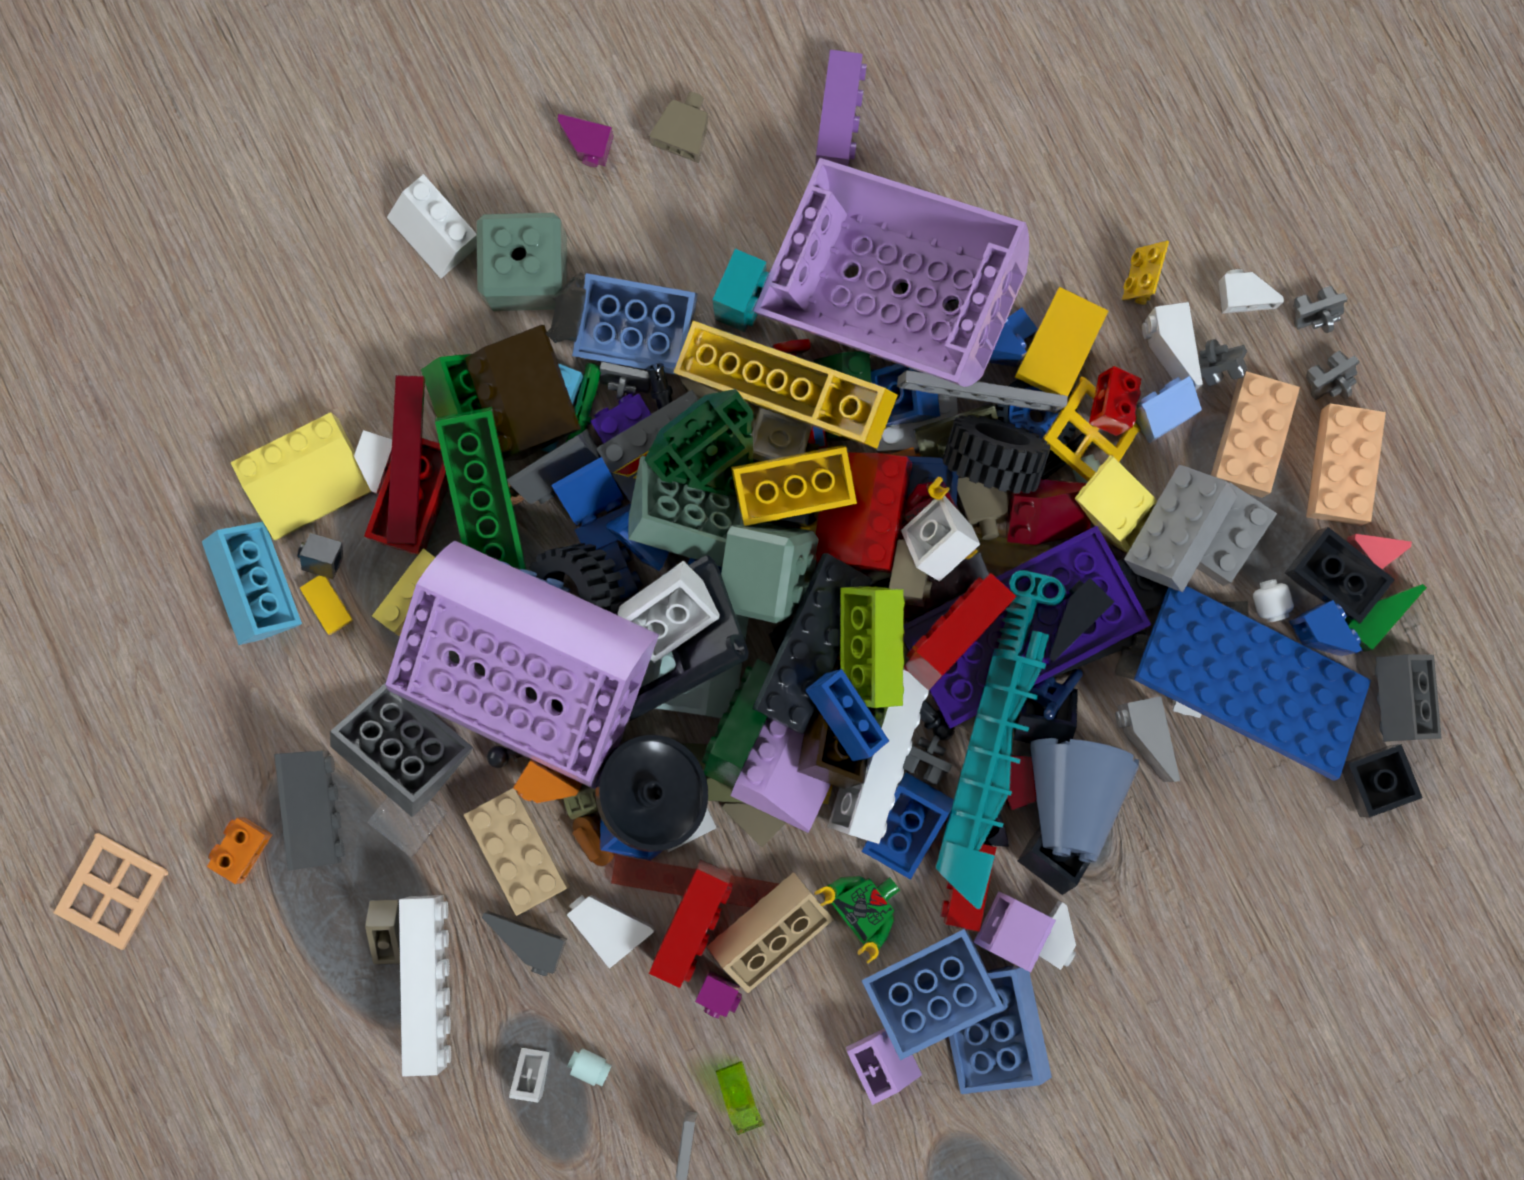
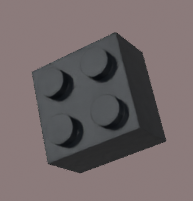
M1402 744L1389 745L1344 763L1342 774L1359 817L1370 818L1423 798Z

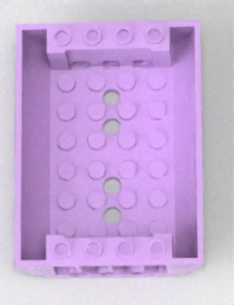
M454 541L436 556L416 583L385 685L390 692L596 789L597 776L603 762L620 745L659 634ZM450 650L455 651L459 655L460 661L458 664L451 661L449 657ZM475 662L484 666V676L479 675L475 671ZM526 687H531L536 691L537 700L530 699L526 695ZM552 699H557L562 703L563 712L554 710L551 704Z

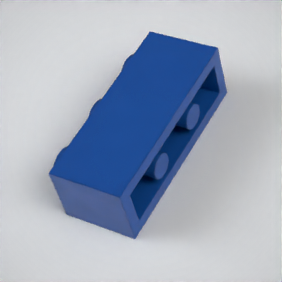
M842 669L824 674L805 690L852 761L870 758L889 742V739Z

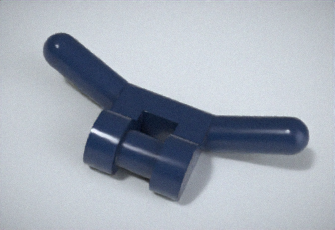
M1074 669L1062 685L1055 682V678L1051 676L1032 687L1030 693L1038 695L1037 700H1032L1046 707L1043 714L1047 720L1055 717L1065 699L1082 678V670Z

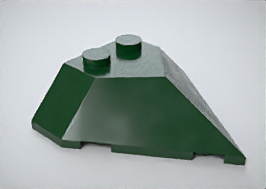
M736 389L706 394L659 430L645 457V461L662 481L669 483L675 481L703 491L725 496H736L731 467L753 463L751 422L753 421V410Z

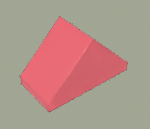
M1361 534L1347 537L1348 543L1381 569L1411 548L1412 543L1411 541Z

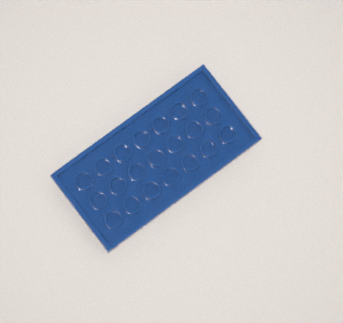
M1188 586L1185 587L1183 592L1168 587L1134 678L1135 681L1333 781L1340 779L1371 682L1370 679Z

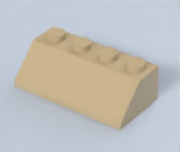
M793 872L768 895L760 899L748 912L739 917L727 930L718 935L707 948L720 966L749 993L834 919L823 906H820L821 903Z

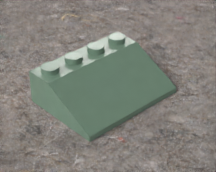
M642 456L639 461L628 518V539L696 560L708 555L716 562L717 566L722 567L727 533L731 526L743 523L737 496H725L703 491L672 481V483L662 481L646 463V456Z

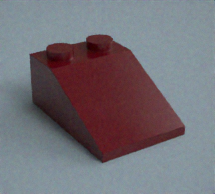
M1040 479L1038 488L1034 492H1011L1006 518L1007 542L1035 545L1077 536L1089 530L1091 520L1075 500L1082 487L1087 483Z

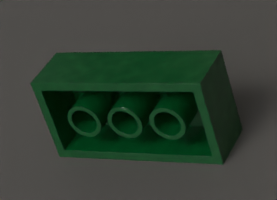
M759 659L756 660L753 668L747 666L742 676L741 684L735 690L729 702L727 712H724L717 726L718 729L715 736L711 737L702 759V763L706 764L703 771L705 776L732 789L768 718L752 709L772 666Z

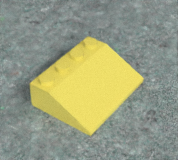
M331 412L230 462L244 491L275 541L372 492L354 457L355 451L339 419Z

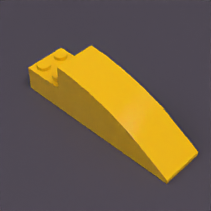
M692 321L673 372L721 392L736 389L747 402L876 449L898 396L884 387L696 321Z

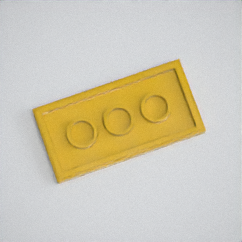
M1059 287L1015 377L1046 393L1068 396L1108 314V310Z

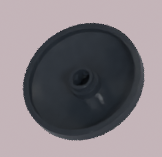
M643 735L620 744L607 756L597 776L595 793L601 819L613 836L631 848L647 852L674 848L688 840L696 832L705 816L708 805V785L702 766L688 748L669 737Z

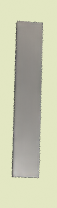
M908 370L898 377L897 387L902 389L1049 412H1057L1067 406L1068 396L983 382H975L973 385L963 387L926 373Z

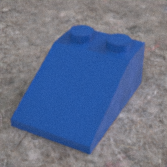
M602 457L552 484L554 491L576 526L582 524L584 527L596 520V515L605 510L607 513L616 510L622 505L620 501L625 499Z
M905 773L894 794L895 803L888 813L885 835L880 839L879 844L867 841L861 852L911 880L949 815L954 799L912 775Z

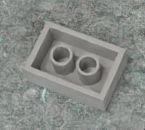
M1229 482V485L1237 495V498L1197 566L1198 570L1222 586L1233 581L1277 515L1276 512L1231 482Z

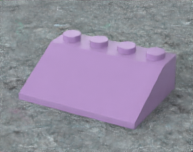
M767 718L735 783L731 796L809 833L831 784L797 772L804 733H797Z

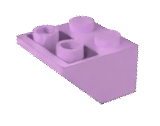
M998 891L974 943L1031 972L1056 920Z
M885 1028L846 1047L850 1060L872 1105L898 1093L922 1076L913 1055L902 1060L899 1059Z

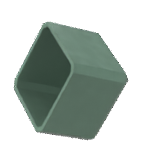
M555 213L483 214L477 220V290L485 304L492 311L560 310L568 303L567 235L561 219ZM524 248L527 254L523 260L516 261L511 258L514 249Z
M762 522L747 526L741 523L730 527L727 533L721 576L735 614L773 623L795 615L817 563L816 553L819 539L814 531L772 522Z

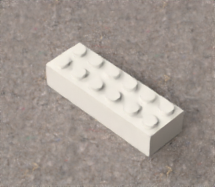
M903 670V706L882 707L875 710L874 718L889 739V742L867 759L864 783L847 789L839 787L827 827L878 844L885 835L888 813L895 803V790L903 777V764L912 748L911 738L914 729L920 722L919 712L922 702L927 698L929 692L908 671Z
M443 895L409 896L399 899L402 1076L438 1075L447 1067V1063L451 1062V1046L446 1045V1034H450L451 1030L450 1016H446V1005L450 1004L449 987L445 988V976H449L450 971L449 959H445V947L449 945V932L444 930V919L448 918V902L444 901Z

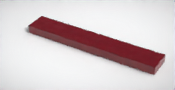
M395 376L387 525L388 544L417 545L425 394L424 376Z

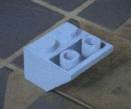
M1190 376L1184 380H1181L1180 377L1175 378L1159 391V395L1154 391L1137 404L1135 422L1141 427V431L1149 443L1184 423L1202 410Z

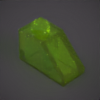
M740 1061L716 1070L727 1113L737 1135L763 1126L764 1122L743 1062Z

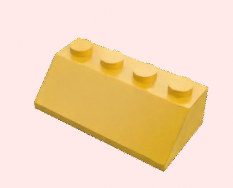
M842 445L731 467L744 526L857 504L847 448Z

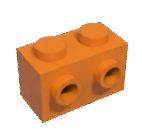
M239 817L236 820L232 819L223 832L226 836L220 845L216 844L208 856L210 862L207 865L209 869L234 884L244 882L273 835L247 818Z

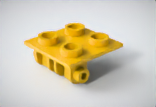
M1166 240L1136 248L1131 257L1129 276L1123 286L1124 294L1122 300L1136 298V303L1146 305L1151 295L1155 294L1169 241Z

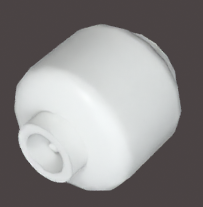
M1276 579L1260 583L1261 588L1253 594L1258 616L1267 619V622L1288 618L1289 612L1294 608L1288 585L1283 583L1277 584Z

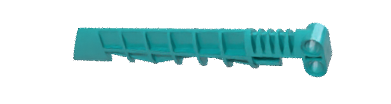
M1024 570L1015 572L1010 579V591L1016 597L1010 603L1009 608L1007 607L1004 610L1008 612L1007 617L1002 618L1005 625L1004 628L999 629L1002 632L1001 639L997 638L996 640L999 642V647L993 651L936 865V870L976 909H980L982 906L995 855L982 852L980 849L993 825L1003 828L1004 823L995 820L1008 795L1012 794V791H1010L1011 761L1020 764L1021 760L1011 757L1012 729L1029 730V727L1015 724L1014 722L1027 698L1037 700L1038 695L1031 694L1030 691L1041 669H1045L1046 663H1043L1042 660L1049 638L1048 634L1032 631L1026 658L1022 657L1036 604L1038 602L1050 606L1060 605L1065 600L1067 593L1065 586L1058 579ZM1029 578L1031 580L1030 588L1025 592H1020L1018 590L1019 581ZM1057 585L1059 588L1058 595L1052 599L1046 598L1045 591L1047 587Z

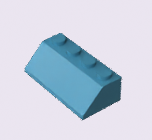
M263 522L216 530L202 541L238 645L263 640L302 624L269 531Z

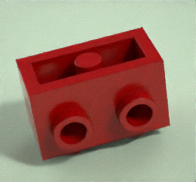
M1116 366L1099 374L1089 424L1115 436L1131 429L1136 421L1135 411L1141 396L1140 385L1142 378Z

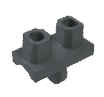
M1328 286L1318 292V302L1312 303L1308 295L1296 297L1293 307L1296 314L1294 325L1297 330L1312 325L1313 329L1321 327L1325 333L1333 332L1334 322L1340 321V315L1344 314V303L1348 300L1345 293L1338 294L1332 286Z
M1216 339L1207 341L1205 350L1200 351L1198 359L1201 377H1203L1208 386L1221 382L1224 377L1222 371L1226 370L1231 379L1242 378L1247 371L1244 361L1247 349L1244 345L1228 349L1226 344L1220 345Z
M1338 351L1328 359L1327 364L1332 369L1329 372L1325 373L1319 365H1315L1307 371L1306 379L1312 387L1311 396L1315 400L1327 393L1333 398L1340 394L1343 398L1347 399L1353 394L1351 386L1357 383L1354 376L1357 375L1356 365L1359 364V360L1355 356L1348 358L1341 351Z
M609 362L601 363L600 383L607 384L609 390L617 391L618 400L622 399L625 393L635 395L636 391L649 392L650 378L646 369L629 368Z
M934 734L931 741L920 737L918 745L927 749L926 752L912 746L910 753L905 758L903 769L914 773L919 760L929 764L923 779L937 785L944 774L949 773L952 765L932 755L934 752L943 756L946 748L937 745L940 737Z

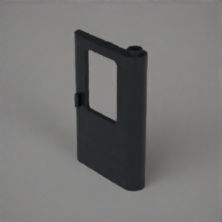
M708 555L688 566L703 580L719 613V619L671 651L676 664L674 670L639 689L628 722L748 659V649L716 562Z

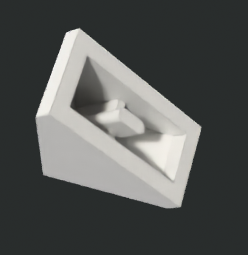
M521 1048L509 1098L539 1102L543 1096L550 1052Z

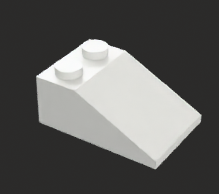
M1189 302L1155 307L1145 319V323L1142 324L1144 339H1148L1150 349L1173 380L1177 377L1184 380L1190 376L1195 390H1197L1203 383Z

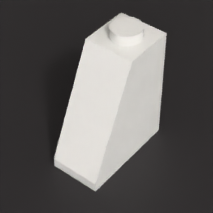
M581 895L569 905L572 911L567 916L609 969L655 931L652 925L593 895L586 899Z

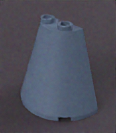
M1056 738L1031 741L1030 749L1043 847L1052 849L1053 854L1069 857L1072 852L1079 856L1080 861L1096 863L1139 769V759H1134L1133 761V754L1096 742L1070 739V742L1065 741L1057 744L1058 739Z

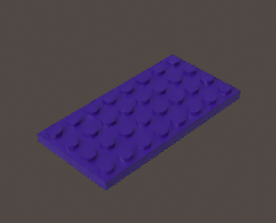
M1098 526L996 577L1010 590L1012 575L1017 571L1024 570L1054 577L1066 588V598L1060 605L1050 606L1038 602L1036 604L1022 657L1026 658L1032 631L1048 634L1049 638L1042 660L1043 663H1046L1045 669H1041L1034 685L1151 625ZM1029 578L1021 579L1018 583V590L1020 592L1027 591L1031 586V580ZM1091 578L1114 603L1053 663L1049 664L1047 657L1065 603L1072 596L1068 591L1079 580L1085 583ZM1048 586L1045 591L1046 598H1055L1059 593L1058 586ZM959 597L903 625V642L908 651L912 649L923 635L925 636L942 615L944 616L948 612L949 608ZM1006 611L1002 612L929 690L949 729L977 715L993 651L999 647V642L996 640L997 638L1001 639L1002 632L999 629L1004 628L1005 622L1002 621V618L1007 617L1008 612Z

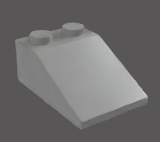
M1161 696L1117 705L1119 711L1115 712L1118 727L1123 728V733L1163 782L1180 781Z

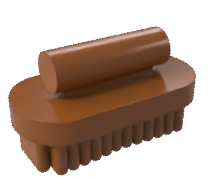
M592 813L576 818L572 824V834L589 861L601 867L610 863L617 853L600 850L601 821L597 814L593 815Z

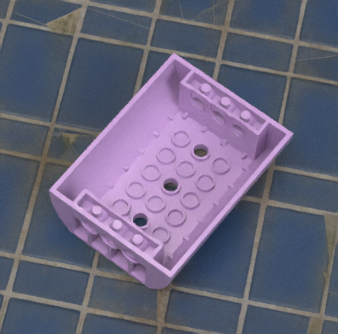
M819 158L753 311L763 317L951 383L968 387L983 376L1027 273L1029 258L1028 227L1026 222ZM851 266H858V274L853 278H847V269ZM899 283H908V290L904 294L898 295L895 293V288ZM949 300H958L959 306L955 311L948 312L945 310V305Z

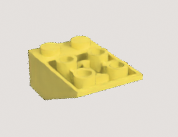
M1111 455L1075 497V500L1092 523L1098 526L1106 542L1127 554L1158 502Z

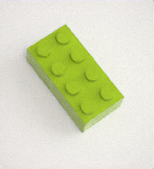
M881 587L841 588V669L867 707L903 706V589Z

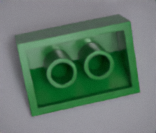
M471 354L438 357L421 369L437 418L482 409L465 358Z

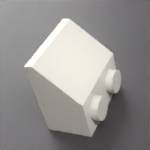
M946 496L941 500L934 499L901 530L916 568L938 581H941L980 545L972 525Z

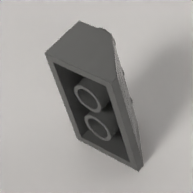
M585 430L513 475L507 481L528 503L532 504L538 500L540 504H543L555 496L552 492L554 490L552 484L601 457L596 449L598 446L588 430Z
M1405 654L1376 657L1375 675L1379 686L1377 702L1381 710L1380 732L1383 735V742L1442 739L1434 655Z

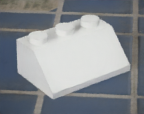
M424 174L401 193L387 217L440 279L477 248V234Z
M684 561L619 606L618 616L659 634L651 656V660L654 663L719 619V613L703 580Z

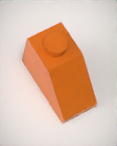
M530 759L513 789L524 800L541 803L576 796L582 783Z

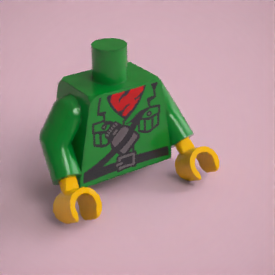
M860 875L840 877L828 886L816 890L814 895L823 893L825 896V901L820 906L831 903L864 945L858 950V955L867 951L870 954V959L867 963L873 961L878 956L879 949L888 939L894 923L892 913L895 910L887 900L899 892L900 889L891 877L877 887L870 878L865 879Z

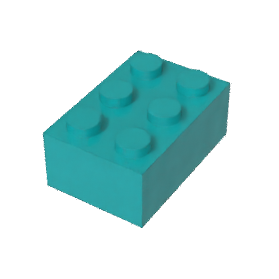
M735 248L712 299L715 320L742 332L746 331L748 325L753 327L758 316L753 310L769 276L766 261Z

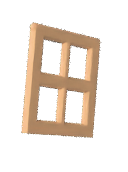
M96 833L94 835L95 839L57 905L54 914L120 950H124L164 876L168 875V871L104 835ZM102 849L123 859L111 883L90 873ZM130 864L151 875L138 899L118 888ZM83 884L104 894L92 918L70 908ZM111 899L132 910L119 934L98 923Z

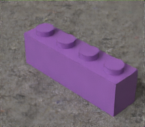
M830 50L815 164L818 163L819 158L848 166L849 159L855 158L856 143L851 142L852 132L858 133L860 116H855L856 106L861 107L863 90H858L859 80L865 81L867 64H862L863 54Z

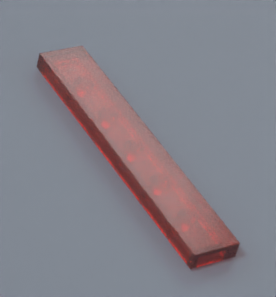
M616 855L611 884L683 896L696 869ZM731 875L729 882H732L733 886L726 903L752 908L780 883Z

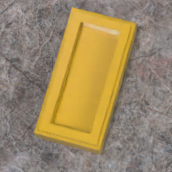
M319 575L300 587L301 592L328 635H332L354 621L328 578Z

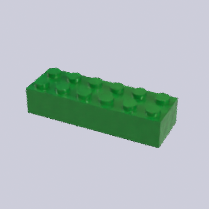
M492 407L436 418V430L462 544L496 560L506 562L513 568L527 570Z

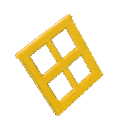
M1080 377V382L1067 400V406L1061 409L1043 439L1047 441L1050 449L1089 482L1096 472L1082 461L1081 457L1090 443L1094 442L1108 456L1111 455L1120 462L1136 434L1141 431V427L1135 422L1131 429L1122 434L1114 446L1098 432L1100 428L1089 424L1075 411L1086 393L1094 400L1096 387L1085 377ZM1068 421L1086 435L1075 453L1058 439Z

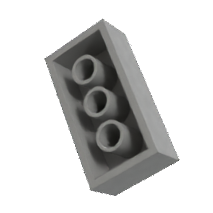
M1179 464L1124 559L1134 573L1183 592L1237 498L1228 481Z

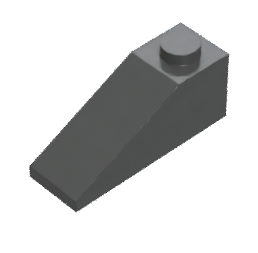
M490 911L483 913L482 919L526 965L532 966V972L542 976H547L548 972L551 974L556 972L567 941L566 938Z

